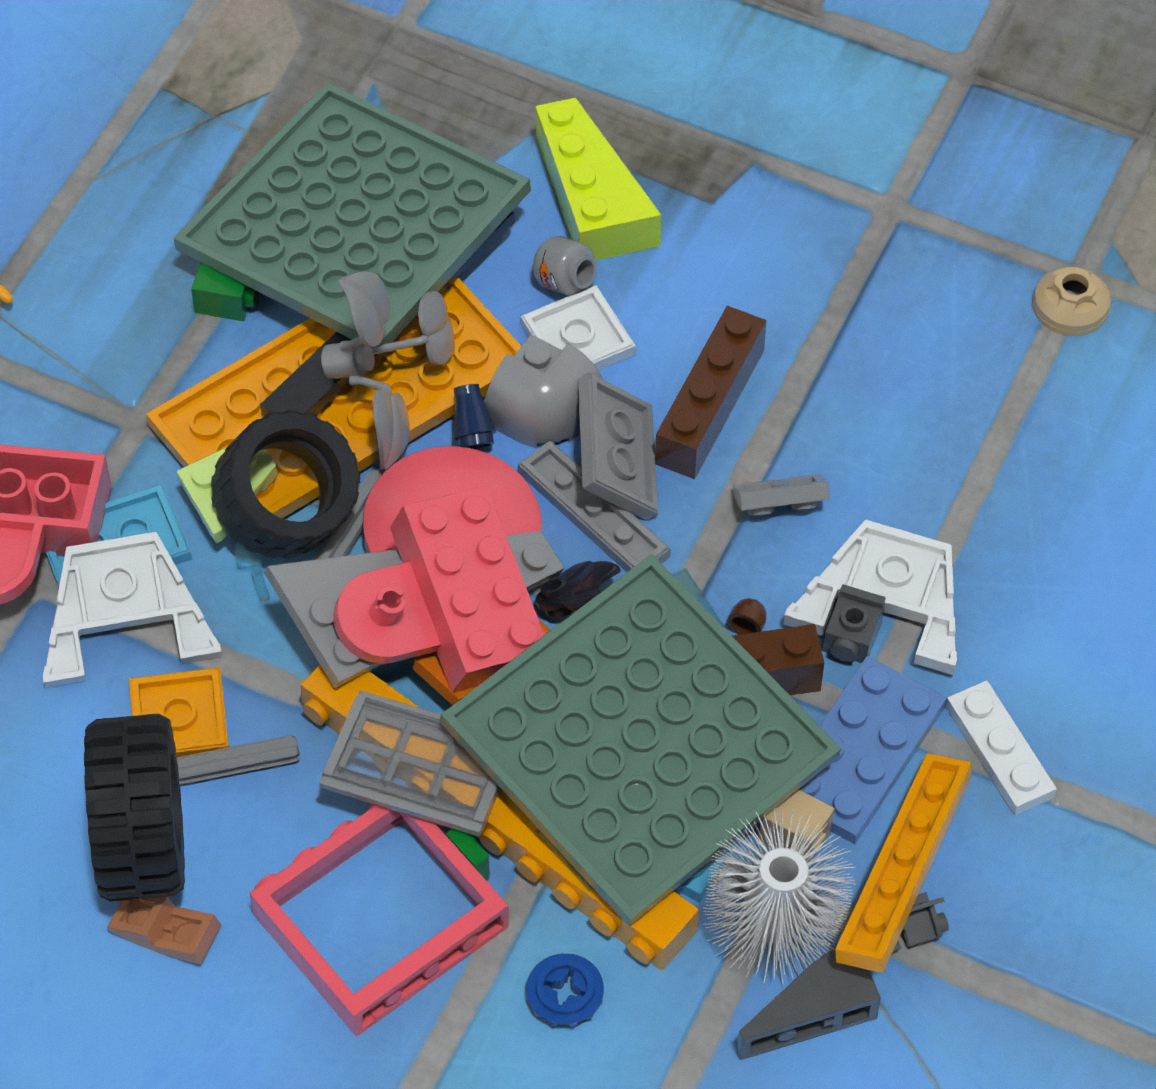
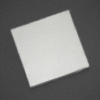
M597 285L520 316V325L528 337L532 334L561 350L569 343L583 352L598 370L636 355V345Z

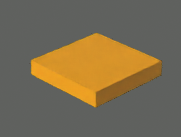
M220 667L129 678L132 716L159 713L169 718L173 729L176 757L229 747Z

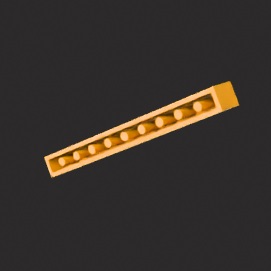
M319 665L300 684L304 713L314 723L329 726L337 732L338 736L360 690L420 708L370 671L334 688L323 668ZM366 718L358 740L393 750L402 729ZM411 732L403 753L440 764L448 743ZM457 747L449 767L485 778L487 774L485 770L464 748ZM361 750L372 758L375 766L383 773L389 758ZM399 761L393 775L405 782L409 789L427 794L436 772ZM445 775L437 797L473 808L481 786ZM500 789L484 831H482L479 837L483 846L491 853L498 856L503 854L514 862L518 871L532 882L540 881L552 890L554 897L566 908H577L589 917L591 924L601 934L608 937L613 935L626 944L628 951L638 961L644 964H649L650 962L663 971L698 932L699 909L672 891L631 926H628L510 797Z

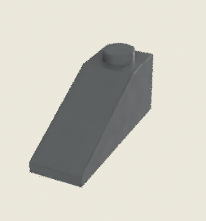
M835 950L822 955L819 960L814 961L739 1031L737 1046L739 1059L744 1060L877 1019L881 997L870 970L836 963Z

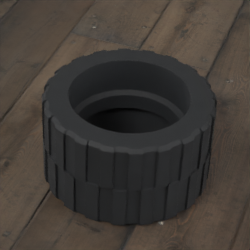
M286 410L285 412L277 413L275 411L249 424L225 449V452L219 457L215 465L216 470L211 479L213 494L211 499L218 515L217 519L235 542L238 541L248 551L263 554L264 557L291 558L297 554H305L313 550L339 529L340 525L349 518L359 496L360 472H358V461L355 453L351 451L348 445L349 442L343 434L341 435L334 429L335 426L308 412L300 413L297 410ZM263 449L285 450L301 458L311 468L320 489V506L313 518L302 522L285 520L272 514L259 502L254 494L249 477L250 461L257 452Z

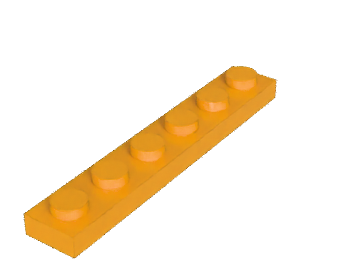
M926 753L835 948L836 963L880 973L884 972L972 776L971 762Z

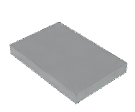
M588 372L578 379L583 489L645 520H649L658 514L652 405Z

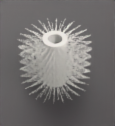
M793 809L785 848H783V813L782 848L781 823L779 839L776 814L778 848L772 818L776 849L773 844L771 828L769 831L766 821L769 839L759 818L768 849L759 830L758 833L761 840L754 830L751 832L748 829L755 838L760 852L753 841L750 843L748 840L746 842L741 836H739L741 839L736 837V840H740L747 846L749 853L743 847L747 852L746 854L735 842L733 843L739 849L733 846L734 848L730 847L727 849L731 853H733L732 851L738 853L742 859L741 855L745 856L747 862L744 859L742 861L740 858L737 860L732 855H730L731 857L725 855L726 857H723L725 859L715 857L721 859L715 860L716 862H724L731 868L722 867L724 869L714 867L719 870L709 872L714 874L710 877L718 880L708 879L714 881L708 882L713 885L707 886L714 888L708 890L718 892H706L712 894L706 896L712 897L709 900H714L715 902H705L722 904L706 906L719 905L713 908H725L719 910L704 908L715 911L703 912L717 913L704 915H717L709 918L724 916L713 921L727 917L730 918L726 920L730 919L731 921L703 925L715 924V926L705 928L722 926L713 930L727 927L721 931L735 926L731 929L733 930L739 926L734 932L724 933L716 937L720 938L729 935L716 942L725 938L728 939L732 935L734 936L730 939L737 936L734 940L736 941L749 930L741 940L729 947L731 948L736 945L729 953L746 941L737 953L741 949L743 950L748 941L754 936L747 949L732 966L739 959L741 960L745 952L752 946L747 956L751 951L752 956L755 948L756 951L748 968L751 962L753 965L761 949L757 965L758 972L766 944L769 943L764 983L772 943L774 944L775 980V943L776 970L778 952L782 978L779 943L784 975L785 969L781 942L784 948L786 966L788 962L791 971L787 957L788 953L798 974L790 947L801 967L796 952L804 964L805 960L808 963L809 961L801 953L798 942L805 953L809 948L818 958L820 957L815 953L817 951L809 943L818 942L823 947H825L824 944L827 945L826 943H828L826 940L819 939L813 930L821 938L823 937L819 933L828 938L826 935L831 933L842 935L835 931H843L835 927L833 928L836 930H832L828 925L831 926L830 924L839 927L835 924H839L838 922L847 923L840 920L843 918L841 916H846L841 913H848L843 911L849 910L844 907L851 906L842 903H851L838 900L851 901V899L846 897L852 896L846 895L848 892L843 891L853 890L836 889L850 887L835 886L848 883L855 884L844 882L855 880L842 879L853 877H839L849 874L833 876L845 871L831 875L828 874L834 871L827 874L824 873L832 869L856 868L842 867L852 864L828 866L832 863L826 865L823 863L817 867L821 861L829 858L832 860L844 853L833 855L839 851L832 854L827 852L820 856L826 850L824 849L809 861L817 851L833 841L821 847L827 841L825 840L810 852L823 838L822 836L803 856L810 843L818 836V834H815L812 840L805 846L813 834L812 832L797 852L804 835L799 845L798 842L807 823L796 843L800 827L799 820L791 848H788ZM759 844H760L761 847L764 849L765 855L763 854V852H762V850H761ZM750 849H752L755 852L758 860L755 858ZM748 858H749L751 861H753V863H754L755 866H753V865L750 863V861L748 860ZM818 862V863H817L815 866H813L811 869H808L813 863ZM734 864L744 866L747 873H742ZM825 870L824 872H822V873H820L819 875L815 876L819 871ZM738 875L746 878L749 882L744 883ZM818 880H830L822 885L819 884L823 881L819 882L818 884H814ZM831 881H836L835 883L825 885ZM839 882L845 883V884H839V885L830 886V885H833V884H836V883H839ZM741 886L747 891L738 893L732 888ZM814 890H820V891L817 892V893H819V892H821L822 890H826L825 892H823V893H821V894H819V895H816L817 893L814 894V893L812 892V891H814ZM741 898H743V899L746 900V901H744V902L735 903L736 901L740 900ZM820 899L824 904L816 906L810 901ZM736 907H738V908L735 909L734 911L738 910V909L741 908V907L743 908V909H741L739 912H734V911L729 912V910H731V909H733V908H736ZM814 909L819 917L814 916L807 910ZM741 916V918L738 921L732 922ZM810 919L818 926L814 921L816 920L823 928L814 926ZM749 923L744 929L739 930L745 924ZM803 926H805L809 934L804 931ZM800 933L802 934L806 942L802 940ZM791 937L794 938V940H795V942H796V945L793 943Z

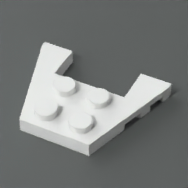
M865 520L832 557L830 565L819 577H814L807 585L806 592L796 603L792 602L784 614V625L797 627L815 624L817 634L823 636L835 600L839 597L842 584L886 597L885 613L926 624L915 654L914 664L954 675L957 651H955L956 629L953 610L952 546L948 543Z
M157 532L66 547L56 601L55 619L49 639L47 663L44 666L43 672L45 688L86 681L79 637L91 633L174 620L181 664L222 657L218 640L207 625L200 608L189 593L182 576Z

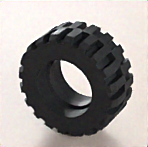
M159 713L95 719L85 729L84 783L88 835L97 891L100 897L110 902L175 896L184 889L185 858L179 771L171 721Z

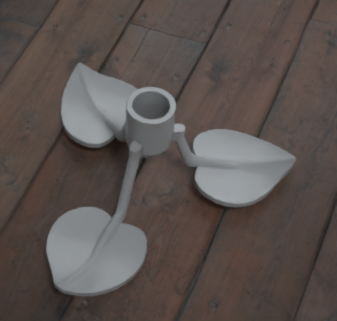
M367 271L355 272L340 278L338 283L348 298L359 337L349 341H341V343L325 345L322 350L321 363L324 374L328 379L349 378L350 385H364L377 389L373 398V415L380 458L379 470H385L401 456L408 444L410 436L408 412L402 396L399 393L391 394L389 384L363 376L366 375L367 371H371L374 368L375 354L426 344L427 356L431 364H445L451 358L454 350V332L444 298L437 291H431L422 296L419 304V324L423 335L379 346L385 333L383 324L388 320L390 311L387 291L383 281L377 274Z

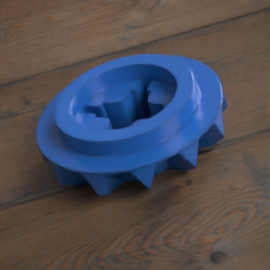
M568 953L552 955L539 962L531 971L526 987L527 1001H529L536 1018L541 1016L549 1021L553 1027L557 1024H569L574 1028L578 1022L587 1018L592 1020L595 1011L602 1004L604 995L603 979L595 965L581 956ZM570 976L572 977L573 993L577 994V996L569 995L566 1002L563 1001L562 1005H560L558 992L553 990V988L562 989Z

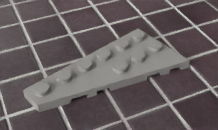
M541 531L506 535L527 591L561 574L564 567ZM398 549L267 566L264 572L334 688L382 665L368 662L355 656L343 645L334 627L333 612L335 603L347 583L356 576L403 563Z

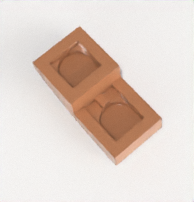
M167 896L121 901L107 928L111 933L139 946L169 957L201 965L221 924L214 914L176 907Z

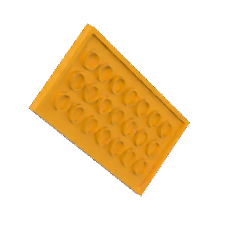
M459 277L441 293L446 303L448 316L454 332V350L448 362L441 365L431 364L427 356L426 344L378 354L375 357L374 368L371 371H367L366 375L363 376L389 384L391 394L399 393L402 396L407 408L410 424L408 442L454 415V388L468 384H479L482 398L486 396L490 382L506 354L514 356L521 347ZM419 316L393 342L423 335L419 324ZM309 318L146 413L147 423L183 467L228 447L253 421L264 417L261 414L260 404L336 331ZM348 383L315 415H317V418L328 421L335 426L334 429L341 435L343 434L347 439L351 451L355 453L357 458L358 472L380 460L373 415V398L377 389L364 385H350ZM266 449L276 465L278 476L266 490L258 493L256 497L268 511L277 517L284 518L320 496L319 484L315 474L301 458L285 450Z

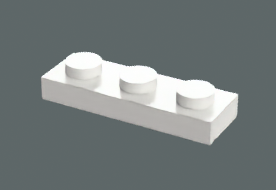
M987 680L947 697L946 708L1014 816L1055 798L1056 786Z

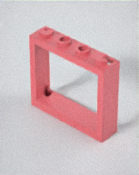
M371 804L368 811L353 822L349 820L340 824L332 832L331 836L317 847H308L301 851L294 858L292 864L278 874L265 876L257 883L254 890L250 892L252 911L255 918L356 1037L509 927L508 904L435 823ZM403 821L477 906L353 994L280 906Z

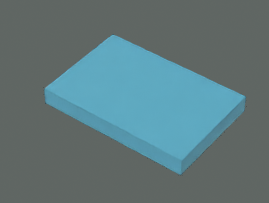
M163 483L106 502L104 520L101 531H99V541L157 532L175 565L192 560L191 551ZM48 551L46 552V557L59 588L65 555H57L56 552Z

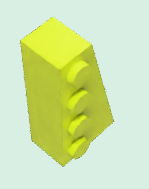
M576 97L535 106L536 140L570 238L590 247L595 260L660 247V212Z

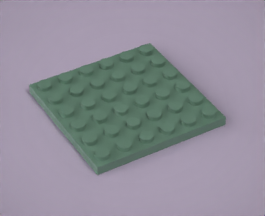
M327 82L173 239L176 250L350 339L357 338L359 335L353 321L348 298L338 280L355 272L367 271L377 274L385 285L390 308L388 320L383 324L385 333L379 344L380 346L393 342L418 314L422 296L427 292H438L526 197L531 191L529 178Z
M653 554L641 561L444 711L440 716V723L628 926H631L714 858L712 856L716 857V854H719L718 851L722 852L726 849L720 845L728 847L729 843L732 844L736 837L739 838V836L745 833V830L748 831L751 828L750 825L753 827L755 823L759 822V818L760 820L763 819L764 814L766 816L838 758L841 752L840 746Z

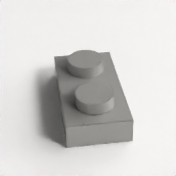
M821 474L733 485L735 503L741 511L747 510L749 515L770 514L774 512L775 506L791 505V508L796 510L811 509L818 506L817 501L829 500L828 482Z

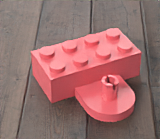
M0 444V605L17 598L30 586L35 577L41 553L46 554L48 551H53L57 555H65L66 547L99 541V531L102 528L105 506L112 486L105 454Z
M487 486L403 505L390 527L403 563L362 573L353 578L339 595L333 612L334 627L340 641L351 653L365 661L386 664L437 652L452 693L479 686L544 636Z

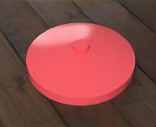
M457 446L434 447L402 458L378 478L368 495L364 508V545L367 553L398 549L390 527L403 505L478 487H488L506 535L541 531L540 508L532 489L525 479L501 459L471 448Z

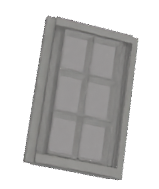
M361 690L358 696L356 695L319 782V787L478 837L484 831L501 789L440 723L441 714Z

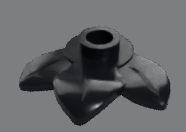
M585 561L575 564L562 572L556 579L546 582L541 587V591L535 598L537 607L544 611L549 618L566 616L573 611H577L601 593L599 587L620 573L621 569L617 564L609 561Z

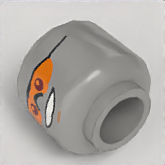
M553 236L545 240L538 248L533 260L534 277L538 284L547 290L566 296H571L585 290L591 285L596 276L597 266L591 248L582 242L563 236Z

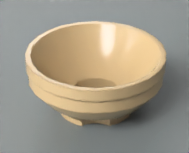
M1065 266L1049 271L1040 279L1035 288L1032 303L1036 317L1049 330L1066 336H1082L1098 330L1105 323L1111 307V298L1106 283L1094 272L1085 268ZM1075 280L1083 283L1087 291L1079 295H1073L1065 291L1062 285L1067 281Z

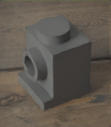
M842 584L838 600L825 631L823 652L830 653L842 661L862 663L866 656H870L883 620L886 597Z

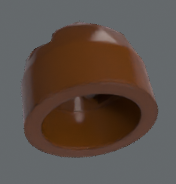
M752 598L742 599L732 608L727 623L739 635L762 632L766 623L767 612L764 605L758 600Z

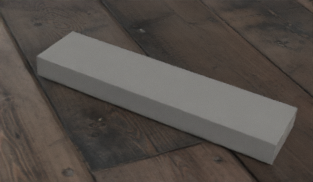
M551 440L518 464V473L626 572L630 571L651 554L661 564L670 558L671 548L631 512L584 490L582 485V468Z

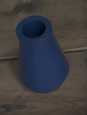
M468 384L454 388L453 440L458 441L459 447L480 449L493 445V434L497 432L482 398L479 384Z

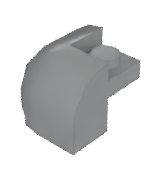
M531 334L514 356L506 354L490 382L485 397V405L496 431L521 444L537 448L538 444L547 443L549 440L553 443L564 439L571 442L580 434L578 379L588 372L602 379L601 374L594 363L571 344L567 343L561 350Z

